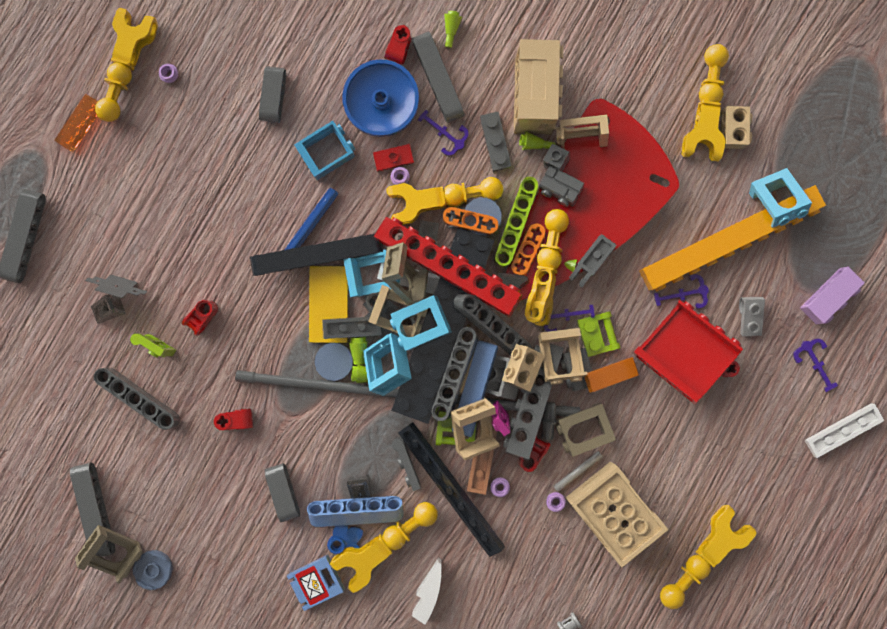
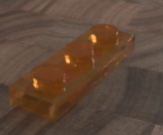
M85 93L54 141L73 152L97 117L95 105L98 101Z

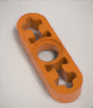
M449 207L443 213V220L449 226L487 235L494 234L498 229V221L492 216L455 207ZM454 212L455 216L460 217V213L464 214L462 224H458L459 219L449 221V217L446 215ZM467 216L475 217L476 224L474 226L466 225L465 218ZM479 218H483L482 223L492 221V225L495 228H491L490 231L486 230L487 226L481 225V229L477 228Z
M541 224L531 225L511 265L512 271L516 276L522 277L529 272L545 238V229ZM537 229H540V233H541L542 235H541V236H540V235H537V236H536L535 242L538 243V244L536 245L534 242H532V239H533V237H534V234L532 233V231H536ZM531 245L534 248V252L531 255H525L523 253L525 246ZM520 255L530 260L529 262L525 260L523 264L525 270L517 272V267L515 266L520 265L522 262V258H519Z

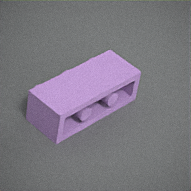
M849 267L839 268L800 309L815 324H827L834 318L833 314L837 310L843 309L848 304L847 300L850 297L856 296L861 291L860 287L864 282Z

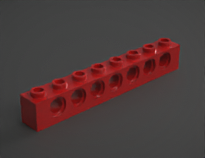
M385 217L374 235L377 241L387 247L404 242L408 247L406 258L466 293L476 296L480 301L509 318L511 317L522 299L519 288L512 284L508 287L502 283L503 280L494 274L491 277L486 274V270L481 266L475 265L474 267L468 264L469 260L461 255L456 257L451 254L452 250L443 245L440 248L435 245L436 242L430 237L425 236L423 238L419 236V232L410 226L407 229L402 226L403 223L397 218L393 217L390 219ZM398 233H403L402 239L395 240V236ZM415 242H419V248L416 250H412V244ZM430 252H437L434 259H427ZM447 261L453 262V266L450 269H445L444 264ZM463 271H470V276L467 279L460 278ZM481 280L488 282L487 286L483 289L477 287L478 282ZM503 290L505 295L503 298L497 299L494 297L495 292Z

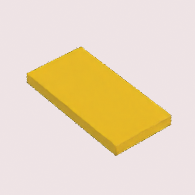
M310 266L309 343H348V338L323 339L322 331L323 319L348 318V282L345 266Z

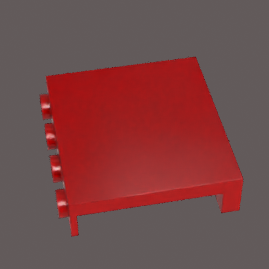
M679 300L677 306L641 347L638 346L634 351V356L696 405L740 355L743 348L739 341L727 337L721 327L717 325L714 327L710 324V320L704 314H697L691 304L686 301L683 303Z

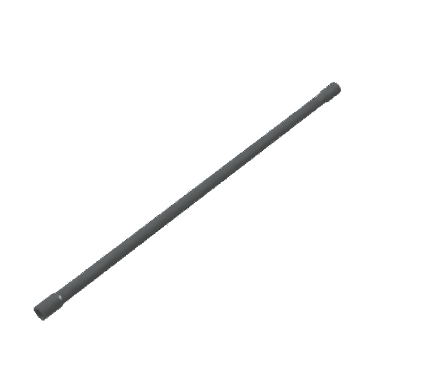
M237 370L235 376L236 382L263 383L382 396L369 391V385L260 374ZM396 388L383 397L396 398L399 389ZM444 394L447 399L453 396V394ZM459 395L456 402L457 405H459L462 395ZM486 398L491 404L498 400L505 410L516 411L517 401ZM556 406V415L566 417L580 411V407Z

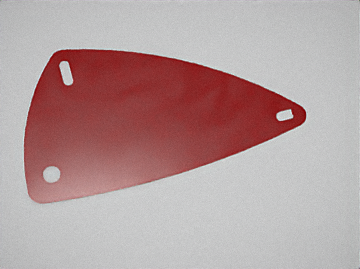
M604 99L593 100L580 118L607 115L610 119V124L608 125V145L600 147L599 135L570 138L564 143V149L569 151L570 160L563 172L584 183V189L573 207L570 205L565 207L558 203L559 199L553 196L548 198L542 195L541 190H539L530 209L515 254L508 265L503 284L508 287L514 282L520 284L519 293L522 295L521 300L527 299L531 293L535 273L538 270L537 266H539L537 256L542 248H539L529 272L525 276H516L512 271L511 265L531 225L541 224L544 227L545 238L542 244H547L549 230L545 226L547 213L560 209L567 213L569 217V225L566 230L560 233L558 247L562 249V252H560L561 263L556 269L557 274L555 273V286L569 280L572 271L564 265L565 262L577 260L576 268L578 262L600 234L617 245L613 250L615 251L647 224L679 188V180L675 170L655 138L627 112ZM596 123V124H588V125H579V126H575L574 128H582V127H590V126H598V125H597V123ZM656 174L667 179L670 182L669 186L664 187L651 181L650 175ZM540 229L532 231V233L534 234L532 242H534L536 245L538 244L537 242H535L536 236L542 235L540 233ZM531 245L523 248L525 255H531L534 252V248ZM520 255L519 258H522V262L520 265L515 266L517 267V272H520V270H525L523 264L525 260L527 262H529L530 260L525 259ZM548 273L542 276V282L549 280L550 275ZM500 290L499 296L501 299L505 295V292L503 290Z

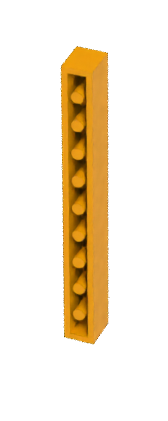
M816 185L803 190L812 202L807 214L809 217L820 213V208L826 206ZM791 196L779 202L778 205L789 209L794 207L797 201L794 196ZM764 209L639 270L648 290L655 289L657 292L666 288L665 284L670 281L674 284L684 279L682 275L688 272L690 275L701 271V266L706 264L709 267L718 262L717 258L721 256L724 259L735 254L734 250L738 248L744 250L752 246V241L757 239L760 242L769 238L768 233L774 231L776 234L787 228L785 225H778L772 228L773 218L767 209ZM803 218L793 219L787 224L791 223L793 226L802 222Z

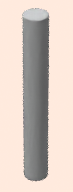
M597 451L553 487L559 492L603 458V456Z

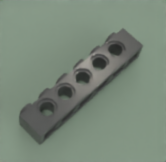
M549 343L553 369L556 373L564 348ZM535 345L534 350L541 353L540 346ZM541 366L536 377H540L543 380V385L537 386L533 384L531 392L521 389L520 392H523L522 399H518L515 410L518 412L516 418L512 417L510 422L511 434L510 437L506 436L503 443V448H506L504 453L524 460H529L552 387L551 382H545L544 371ZM528 395H534L537 398V403L534 405L530 404L527 400ZM523 413H528L531 416L530 423L522 421L521 416ZM521 431L525 434L524 442L517 441L515 437L517 432Z

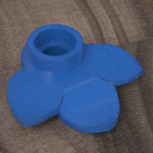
M348 525L335 526L333 528V536L329 538L327 543L329 551L333 554H339L346 547L360 548L357 543L362 538L363 530L358 527L348 528ZM339 541L341 545L335 546L334 542Z

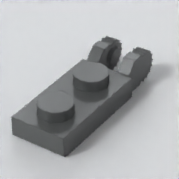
M600 234L578 262L569 279L572 281L576 279L581 269L587 272L579 284L583 288L617 245Z

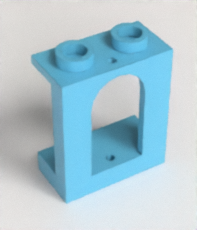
M787 168L751 183L749 194L752 199L758 197L773 218L772 228L778 225L783 226L793 219H800L808 214L812 202ZM787 186L796 198L797 204L789 209L783 208L778 205L770 192Z
M386 250L359 258L343 259L350 297H361L372 293H379L382 285L389 287L385 282L363 286L360 272L361 267L385 262Z
M435 295L390 314L392 317L390 323L393 329L397 330L399 345L405 351H410L412 348L452 333L439 299ZM431 308L438 326L414 337H407L402 326L403 320Z

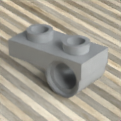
M763 297L740 298L739 311L742 315L740 334L742 336H762L765 299Z

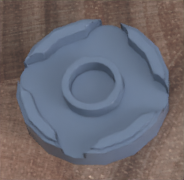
M477 198L472 200L465 208L467 211L496 218L498 227L501 223L500 208L493 200ZM467 216L465 223L468 226H474L476 219L473 216ZM479 218L477 228L481 229V225L487 226L486 230L489 231L491 228H495L492 225V221L482 223L483 218ZM470 231L481 236H487V234Z
M340 343L324 345L315 356L316 370L321 377L327 380L337 381L345 378L353 366L350 350Z
M151 550L141 555L140 559L134 563L132 571L136 579L135 581L139 586L147 590H156L167 584L170 580L173 566L168 555L162 551Z

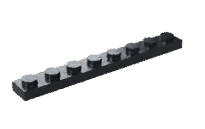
M414 422L398 432L400 437L488 556L491 557L502 552L505 545Z

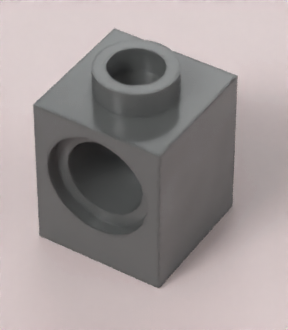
M552 144L543 159L544 167L548 169L549 166H552L563 172L570 160L569 151Z

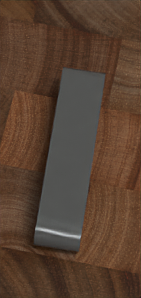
M428 31L411 38L446 123L464 117L463 108L431 33Z
M23 189L20 192L0 261V279L18 284L24 280L46 203L45 194Z
M459 294L455 297L454 307L510 356L516 344L532 349L529 342L476 296ZM467 299V302H468V303H467V306L465 307L464 302H465V300Z
M466 327L461 329L455 342L432 408V416L438 421L450 419V411H453L479 338L476 331L472 328ZM472 332L473 339L470 342H465L464 335ZM460 351H465L467 354L466 359L463 361H459L457 358ZM454 369L460 371V376L456 380L451 378V372ZM447 388L453 390V396L449 399L444 395V391ZM442 406L447 411L443 418L438 415V409Z
M100 368L95 371L93 378L99 386L159 428L167 430L179 424L180 417L174 410L115 369ZM105 372H107L109 376L107 381H105L103 378ZM120 383L124 385L123 392L119 390ZM136 393L140 396L139 403H136L134 400ZM151 405H154L156 408L154 414L150 412ZM167 415L172 419L170 425L165 422Z
M89 462L72 467L70 469V477L87 541L98 525L110 530L111 527L95 465ZM105 540L95 555L99 557L113 555L115 553V543Z

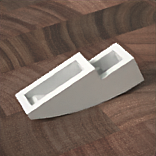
M440 558L436 560L417 589L416 595L420 597V600L413 609L412 616L423 624H426L432 614L439 594L441 583Z

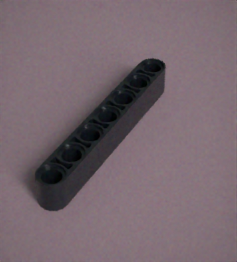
M375 234L255 255L249 257L253 276L376 254L383 252L384 247L382 243L376 240Z

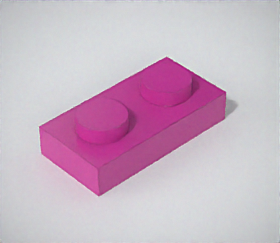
M497 400L492 404L495 406L496 414L491 415V423L497 432L500 431L503 436H506L511 432L509 414Z

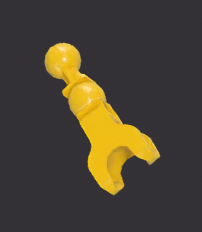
M117 9L112 22L113 28L117 33V40L111 58L113 64L107 69L108 78L104 79L109 84L106 98H102L95 105L96 114L101 120L113 122L119 118L121 109L117 101L121 89L128 91L126 85L132 80L131 70L134 71L142 48L151 44L155 39L158 22L155 17L145 16L140 25L131 27L132 18L127 9Z
M716 44L710 46L704 55L705 63L709 67L708 78L701 83L702 87L699 91V100L701 102L698 104L694 129L683 138L681 154L683 157H690L695 152L697 143H703L709 148V159L719 162L723 156L726 141L724 135L718 129L720 101L724 95L723 88L721 87L724 85V81H720L719 77L721 67H724L728 62L729 51L725 46Z
M488 177L480 185L467 188L462 183V186L459 184H449L444 189L443 187L416 190L411 185L402 183L389 186L386 189L389 197L403 198L406 201L405 209L391 217V219L395 217L403 223L402 225L415 222L422 212L446 208V205L458 207L464 202L467 204V199L482 196L483 198L495 201L502 196L504 191L502 182L495 177Z
M560 209L550 211L545 217V226L549 230L547 244H541L540 246L542 250L537 256L539 266H537L538 270L535 273L532 290L526 303L525 317L537 326L548 325L553 310V294L556 283L555 273L557 274L556 269L561 263L560 252H562V249L558 247L560 233L566 230L569 225L567 213ZM548 273L550 275L549 280L542 282V276Z
M428 502L418 504L414 510V516L404 524L398 521L396 522L397 525L387 527L383 535L380 534L361 548L346 547L341 553L336 554L332 558L330 566L334 570L338 571L346 566L355 569L356 574L350 579L348 585L352 593L359 591L369 583L372 569L393 553L392 550H398L404 546L406 540L410 541L409 534L419 526L429 527L435 523L438 511L433 504Z
M730 505L722 506L712 516L710 522L711 533L702 542L698 550L695 551L698 555L689 557L686 567H681L685 572L676 584H667L662 588L660 599L662 604L668 609H678L683 606L685 602L684 592L694 581L700 585L701 582L699 580L709 576L711 566L715 568L732 549L747 547L756 536V529L750 525H744L739 530L732 532L730 522L735 515V511Z

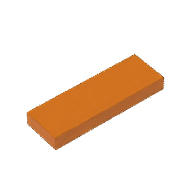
M633 357L587 372L585 380L590 393L633 378L639 374Z

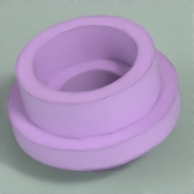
M164 64L159 69V77L165 83H172L178 78V70L172 64ZM171 71L172 74L167 77L166 74Z
M397 167L391 172L393 184L408 183L410 176L405 168ZM402 174L404 178L402 180H398L397 175Z
M499 477L492 481L490 488L495 496L504 497L508 494L510 485L506 479ZM498 484L504 485L502 490H498L496 487Z
M553 492L548 495L546 504L551 511L559 512L565 507L566 500L561 493ZM555 498L559 499V503L557 505L552 504V501Z

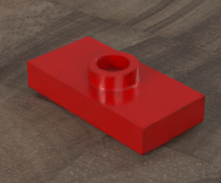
M410 144L373 152L377 172L414 163Z

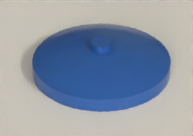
M380 59L368 61L358 66L349 75L343 88L342 101L348 119L358 130L370 136L387 137L401 132L413 121L419 106V92L413 76L406 68L396 62Z

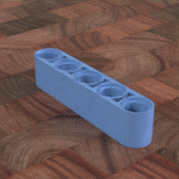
M481 340L478 341L458 408L484 398L498 345ZM476 422L463 426L465 436L472 437Z
M397 496L314 501L307 507L310 523L314 527L398 522L404 516L402 500Z

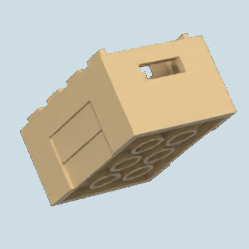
M520 39L515 59L513 133L524 134L527 131L531 134H552V131L556 130L558 117H562V105H559V98H562L563 85H559V78H563V65H560V59H563V46H560V40Z
M609 462L569 494L566 499L622 568L668 531V528L647 507L631 487L630 481L619 467ZM612 504L616 506L613 512L609 511V506ZM627 520L628 526L622 527V521Z

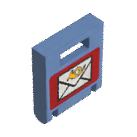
M329 555L319 558L287 575L288 579L295 578L290 584L300 604L307 603L302 606L303 611L339 595L345 590L337 571L330 566L331 559ZM325 568L328 569L334 581L330 587L321 571Z

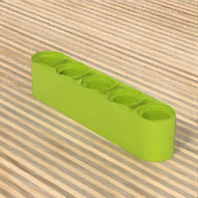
M533 177L524 178L520 184L494 257L495 264L498 267H507L515 254L538 189V181ZM531 183L534 189L527 191L524 188V184ZM518 201H525L527 208H519ZM518 218L521 221V226L514 227L511 224V220ZM506 236H512L515 243L508 245L504 239ZM506 254L508 262L501 263L498 260V255Z

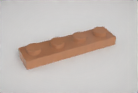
M480 421L478 425L476 439L479 437L481 433ZM492 426L493 438L496 440L497 431ZM494 449L472 458L467 486L468 492L486 495Z

